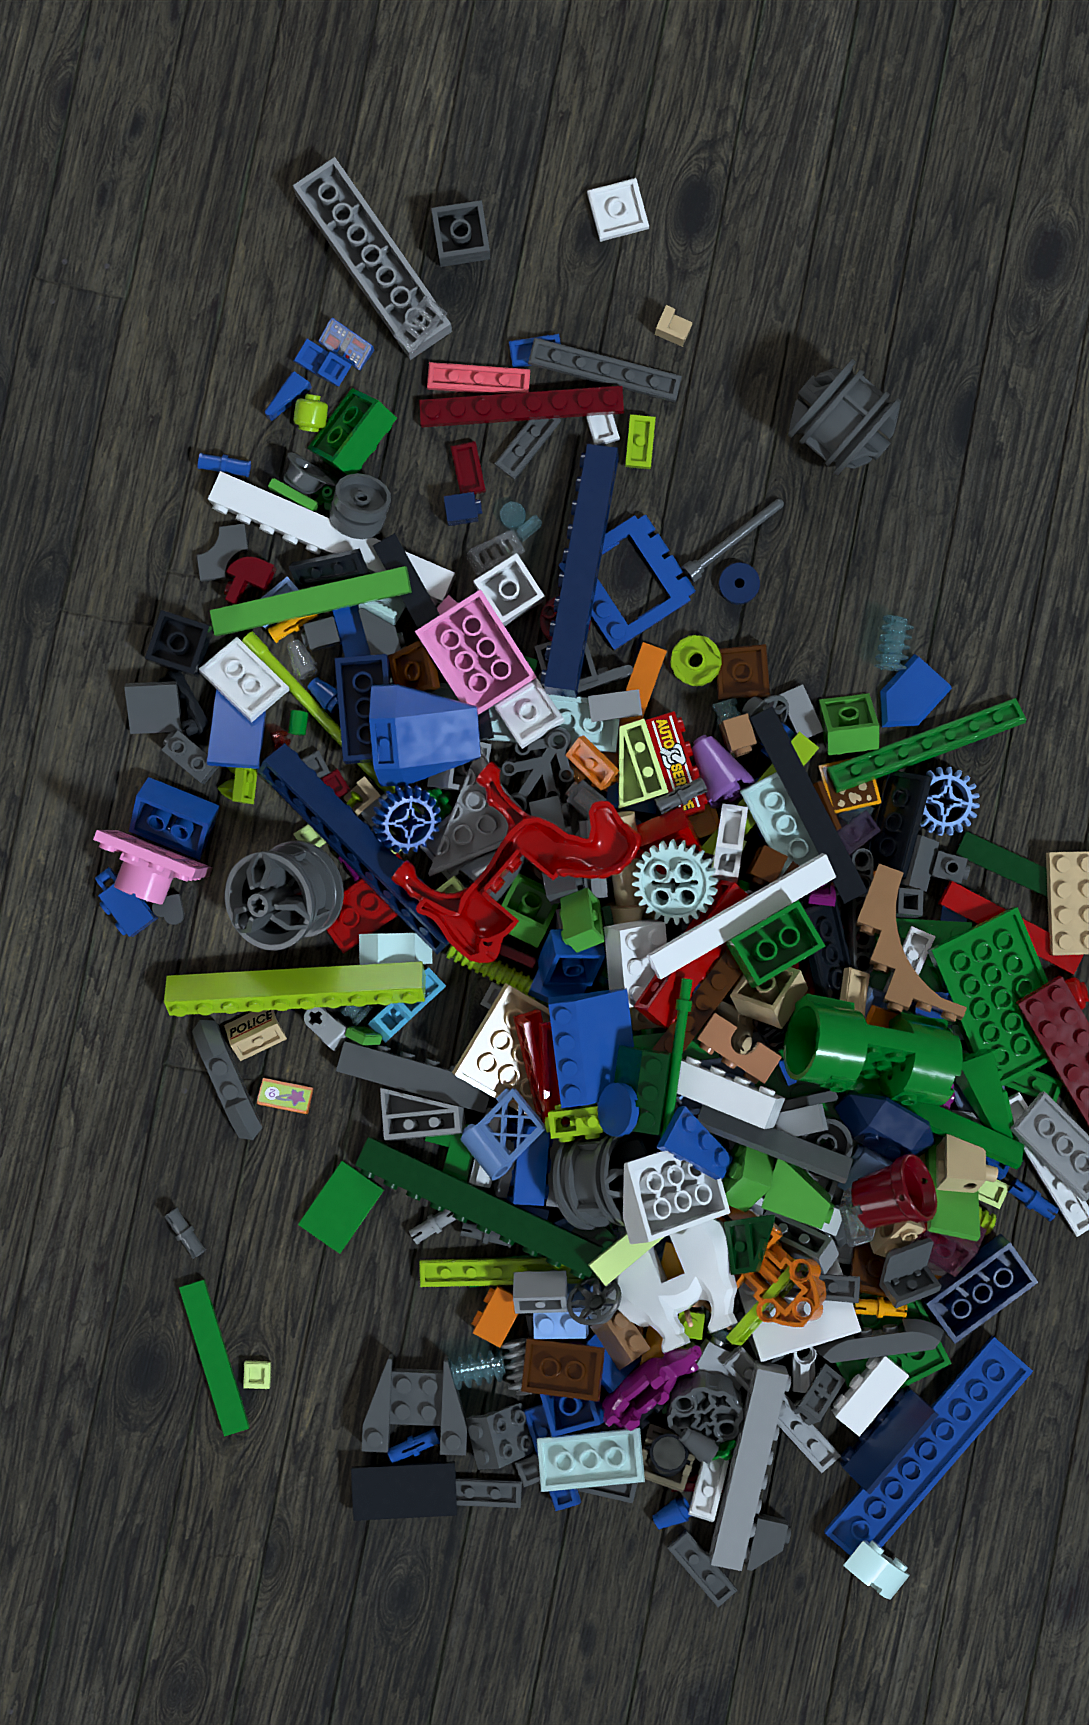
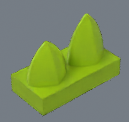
M227 767L235 774V779L222 783L218 790L233 802L254 804L258 769Z

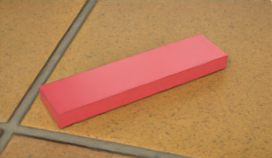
M429 362L427 389L484 394L529 392L530 369Z

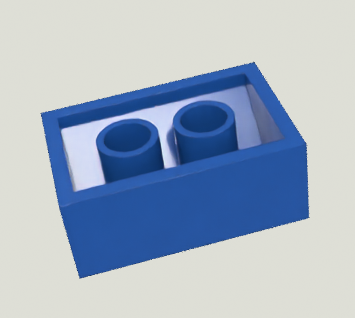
M148 777L136 795L129 832L200 860L214 828L219 805Z
M509 1121L508 1133L517 1134L518 1122ZM524 1123L523 1134H531L537 1126L531 1123ZM546 1129L516 1159L514 1170H512L507 1198H503L512 1204L544 1206V1199H548L549 1185L546 1184V1174L550 1173L551 1159L548 1158L549 1147H552L553 1139H551L550 1132L547 1133ZM507 1136V1140H511L514 1143V1149H516L517 1137Z

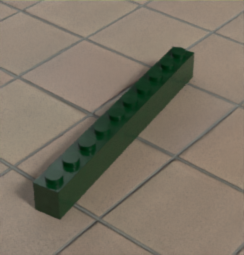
M368 1137L355 1166L361 1168V1174L372 1179L376 1175L384 1179V1185L395 1190L399 1186L407 1190L406 1195L420 1201L422 1197L430 1201V1207L441 1212L447 1209L454 1213L453 1218L461 1222L467 1223V1220H470L477 1224L476 1229L484 1233L490 1234L493 1231L500 1234L499 1240L507 1244L513 1245L516 1242L523 1245L522 1250L535 1257H537L538 1253L547 1257L546 1262L555 1267L567 1266L571 1268L569 1273L578 1278L584 1279L585 1276H592L593 1271L588 1264L598 1257L605 1248L373 1137Z

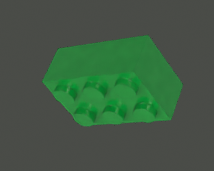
M799 900L725 942L751 988L761 985L825 947Z

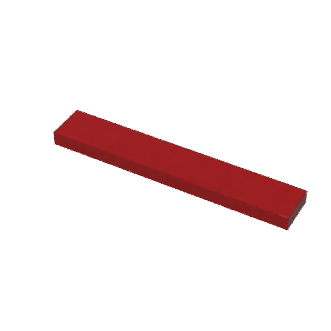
M953 881L949 882L938 903L976 924H980L1006 911V909ZM1023 919L1037 956L1074 975L1084 954L1050 955V933Z

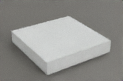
M636 178L587 191L600 242L649 229Z
M537 678L494 705L495 710L521 749L565 722L563 716L549 695L546 694L545 689Z

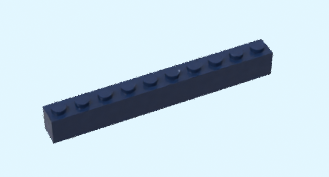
M587 444L586 453H581L580 468H583L582 476H577L575 491L579 492L578 499L572 502L571 515L574 516L573 524L568 525L567 539H570L569 548H564L563 563L566 566L565 571L560 572L558 587L561 588L560 597L556 596L554 602V612H557L556 621L552 620L550 624L549 635L553 636L552 644L546 647L545 660L548 661L547 670L543 669L541 674V685H544L546 694L577 698L619 461L618 448Z
M284 743L268 756L257 772L438 955L450 944L442 930L433 919L416 912L419 901L410 897L401 886L391 880L404 861L399 859L390 849L384 846L383 842L376 838L377 836L371 831L370 827L365 822H362L353 813L351 807L344 804L335 794L334 790L326 785L317 776L316 772L299 758L296 751L290 749Z

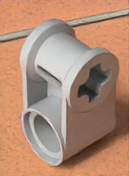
M317 1007L305 1012V1024L333 1051H336L348 1038L345 1036L348 1026L333 1016L326 1008ZM311 1011L313 1013H317L318 1011L322 1013L320 1017L322 1020L321 1023L319 1021H316L315 1023L311 1021L313 1017L310 1014Z

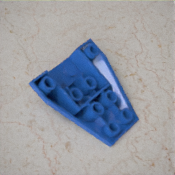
M399 684L371 686L369 723L374 771L380 786L409 785L481 758L477 706Z

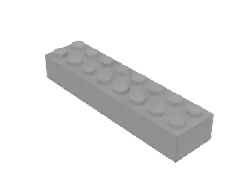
M335 157L293 185L296 197L410 360L452 332L450 321Z

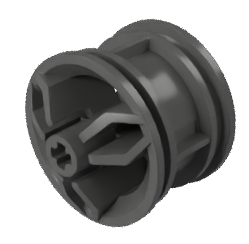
M854 359L843 370L833 368L821 372L817 377L812 376L798 394L812 406H808L800 398L796 400L788 432L790 438L795 434H803L804 436L799 442L802 445L806 443L826 461L825 465L829 466L834 461L836 469L832 474L835 477L845 467L854 469L868 464L872 458L876 461L891 442L877 430L879 429L889 439L893 436L901 404L899 398L894 402H886L885 400L890 394L887 391L883 394L863 376L865 372L861 369L855 375L853 366L856 361Z
M299 840L287 841L275 846L270 851L256 852L244 857L231 870L225 887L226 909L233 926L249 943L266 950L285 949L296 944L303 937H311L324 932L338 918L344 899L342 878L334 861L318 846Z
M632 1131L628 1135L613 1137L600 1133L601 1137L585 1139V1135L575 1136L574 1141L561 1143L553 1166V1188L558 1207L571 1225L582 1230H593L611 1223L625 1226L623 1221L624 1163L661 1151L656 1148L658 1143L651 1134Z

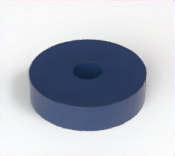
M731 564L724 569L719 578V591L723 598L732 604H746L758 593L760 587L758 573L748 564ZM736 580H742L744 586L737 588L735 586Z

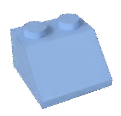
M568 1284V1296L577 1284ZM577 1291L573 1301L584 1300L585 1297ZM573 1308V1312L579 1317L584 1308ZM568 1309L567 1312L533 1313L534 1339H586L589 1335L588 1325L579 1324L574 1321L569 1315Z

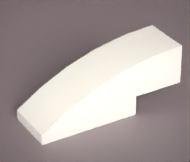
M722 803L713 864L716 872L712 875V877L718 879V882L720 880L731 881L736 884L738 882L748 807Z

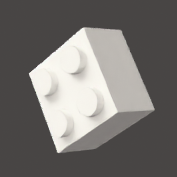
M517 553L474 580V586L477 591L481 589L504 626L545 601L544 594Z

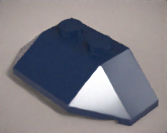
M849 1091L835 1104V1110L850 1131L852 1138L892 1162L906 1154H914L920 1157L935 1144V1138L929 1121L888 1097L874 1094H858L856 1091Z

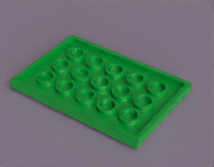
M1012 907L927 950L945 993H948V1000L967 1007L964 1017L961 1020L956 1019L969 1052L976 1053L980 1049H997L999 1056L995 1060L997 1069H1002L1003 1077L1000 1078L1002 1086L1049 1062L1045 1052L1015 1003L1048 982L1018 907Z

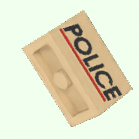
M274 1010L250 1012L224 1025L230 1046L240 1061L287 1039L285 1032L276 1019Z

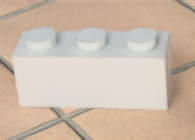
M888 1356L869 1358L866 1363L867 1368L861 1375L857 1374L851 1380L849 1390L844 1395H839L833 1403L834 1408L832 1412L835 1417L859 1437L909 1377L907 1372Z

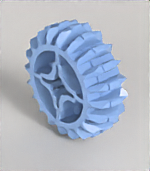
M941 767L936 768V776L931 770L926 772V775L932 778L931 785L937 781H943L939 794L928 795L926 803L936 808L938 820L934 819L927 811L925 805L920 827H924L929 823L927 832L932 833L937 827L938 836L943 835L944 829H946L947 835L951 836L954 832L953 827L960 833L963 831L961 823L967 827L971 825L967 816L976 818L977 814L971 811V808L977 809L980 805L972 803V799L979 798V794H971L970 790L975 789L976 785H966L970 780L969 776H965L962 780L959 779L962 774L961 770H957L954 776H952L951 767L946 768L945 775ZM951 783L960 789L964 800L953 795ZM943 794L946 795V800L953 802V804L946 805V809H944L943 803L937 801V799L944 797ZM952 808H963L956 820L946 822V817L949 816Z

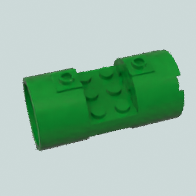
M806 994L795 1003V1011L790 1018L784 1040V1065L790 1078L820 1084V1087L830 1088L832 1092H844L856 1083L859 1075H864L865 1079H878L883 1094L891 1097V1100L901 1101L903 1105H915L917 1102L934 1106L945 1104L955 1091L951 1088L955 1076H960L962 1070L963 1052L959 1036L954 1035L952 1029L948 1028L947 1021L902 1012L889 1021V1028L867 1024L863 1014L855 1010V1003L812 994Z

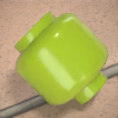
M305 394V399L300 398L296 400L293 420L296 425H299V430L318 432L319 428L325 427L328 405L320 401L321 396Z

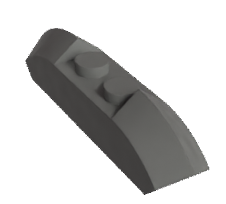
M199 1020L192 1033L223 1108L238 1137L253 1140L263 1128L261 1120L220 1027L216 1021Z
M902 1319L901 1327H898L897 1324L883 1325L882 1329L878 1330L864 1327L861 1328V1332L825 1342L813 1348L830 1363L926 1351L937 1347L944 1330L928 1321Z

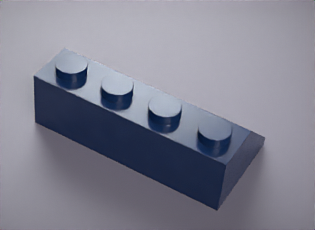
M909 1386L901 1388L892 1396L891 1399L893 1401L887 1408L883 1407L874 1418L876 1421L870 1428L867 1427L860 1437H857L859 1439L853 1447L849 1446L840 1457L842 1460L839 1463L842 1468L868 1494L875 1490L938 1416L931 1405Z

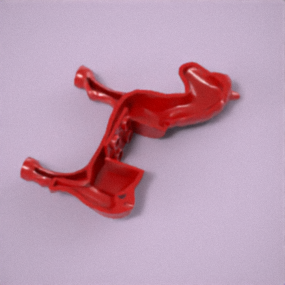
M492 761L481 771L475 782L485 788L486 803L497 809L506 818L508 831L482 874L469 887L459 892L443 893L431 889L418 879L414 865L407 860L398 868L391 880L401 886L410 897L419 901L416 912L433 919L442 930L447 941L458 952L470 961L490 963L496 960L503 938L509 934L519 920L489 896L492 891L496 894L505 884L503 878L508 872L513 874L522 864L520 859L522 856L551 880H555L558 876L605 879L611 875L621 873L634 859L642 858V854L645 851L640 849L642 843L641 834L629 824L624 823L615 807L608 801H598L591 805L589 810L591 830L588 839L567 834L555 824L541 817L530 816L504 792L500 782V769ZM483 942H492V944L488 947Z

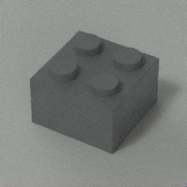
M482 200L431 208L440 267L490 259Z

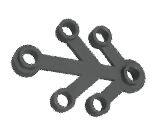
M555 727L551 729L546 737L539 738L527 745L528 749L525 751L520 750L519 744L516 742L515 750L519 755H526L530 750L546 748L542 756L516 762L508 759L503 762L502 772L506 776H513L516 772L533 769L519 792L511 794L513 799L519 798L522 800L520 807L523 811L527 809V797L541 775H543L546 787L545 798H550L548 796L550 791H555L559 797L561 796L559 788L556 787L550 763L555 754L560 765V780L570 782L574 778V769L569 765V760L565 756L566 750L571 744V735L565 728ZM557 735L562 736L563 742L556 743L554 737ZM512 764L514 770L511 772L507 771L505 765ZM564 770H569L571 772V776L565 778L562 776V772Z

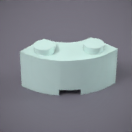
M416 933L359 934L360 965L420 961L423 964H432V949Z
M865 1540L843 1566L867 1586L871 1585L881 1596L891 1600L910 1576L906 1572L908 1567L895 1557L892 1560L884 1555V1549L873 1540L870 1543Z

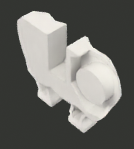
M716 1218L670 1234L685 1272L684 1274L667 1280L653 1246L614 1279L622 1293L618 1310L629 1321L640 1327H653L663 1338L661 1346L663 1353L691 1343L689 1337L684 1333L685 1327L680 1323L677 1315L690 1309L699 1300L709 1301L711 1305V1319L708 1325L710 1333L738 1323L733 1314L737 1284L735 1276L731 1275L724 1223ZM615 1289L609 1294L608 1298L616 1299Z

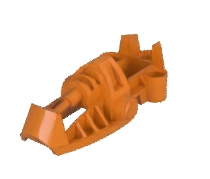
M729 1206L730 1213L727 1214L732 1220L759 1217L751 1208L744 1212ZM723 1216L716 1218L723 1223L727 1221ZM774 1223L760 1271L734 1275L737 1290L745 1283L755 1293L753 1297L759 1302L756 1309L757 1316L763 1322H774L790 1327H804L808 1321L819 1319L823 1313L822 1303L826 1299L825 1282L819 1279L821 1268L814 1259L794 1260L782 1248L779 1240L783 1233L781 1228ZM774 1264L779 1269H786L789 1266V1278L801 1289L790 1304L780 1295L772 1297V1299H764L762 1297L770 1288V1285L761 1275L772 1285L779 1280L778 1277L782 1274ZM798 1265H807L809 1270L807 1277H804L801 1271L797 1272ZM806 1302L811 1306L809 1315L804 1312ZM772 1303L775 1306L776 1312L773 1317L767 1309L762 1312L764 1304Z

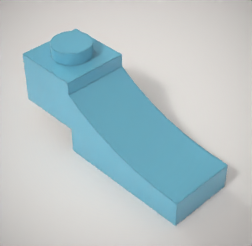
M429 967L425 970V1002H416L414 1004L391 1003L368 1023L375 1032L381 1034L382 1040L385 1043L446 987Z

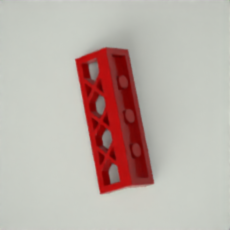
M536 1009L513 1018L535 1111L542 1118L539 1023H543L541 1011Z

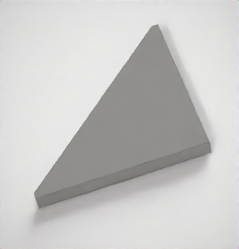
M482 747L481 758L472 761L432 866L428 872L429 876L497 849L507 835L508 822L497 809L486 803L485 788L475 782L481 771L489 764Z

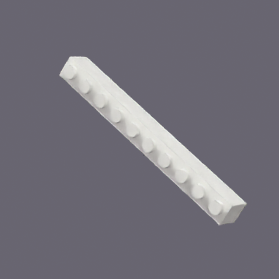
M220 471L208 498L209 502L213 505L212 509L225 515L229 511L237 515V520L250 525L251 521L259 524V529L273 535L274 531L282 534V539L296 545L297 542L307 545L306 550L320 555L321 552L330 555L360 548L369 573L386 571L372 546L380 542V540L376 538L362 540L345 536L333 527L329 518ZM406 552L434 605L436 606L438 602L442 603L452 587L456 577L455 573Z

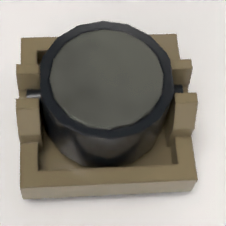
M649 1424L642 1445L645 1479L683 1492L695 1456L679 1440L677 1433Z

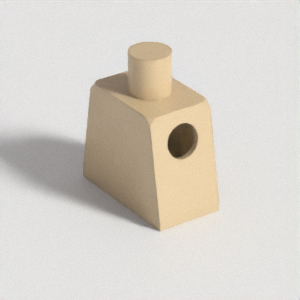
M948 1134L936 1146L937 1190L974 1193L979 1190L985 1181H996L998 1168L986 1165V1151L983 1148Z

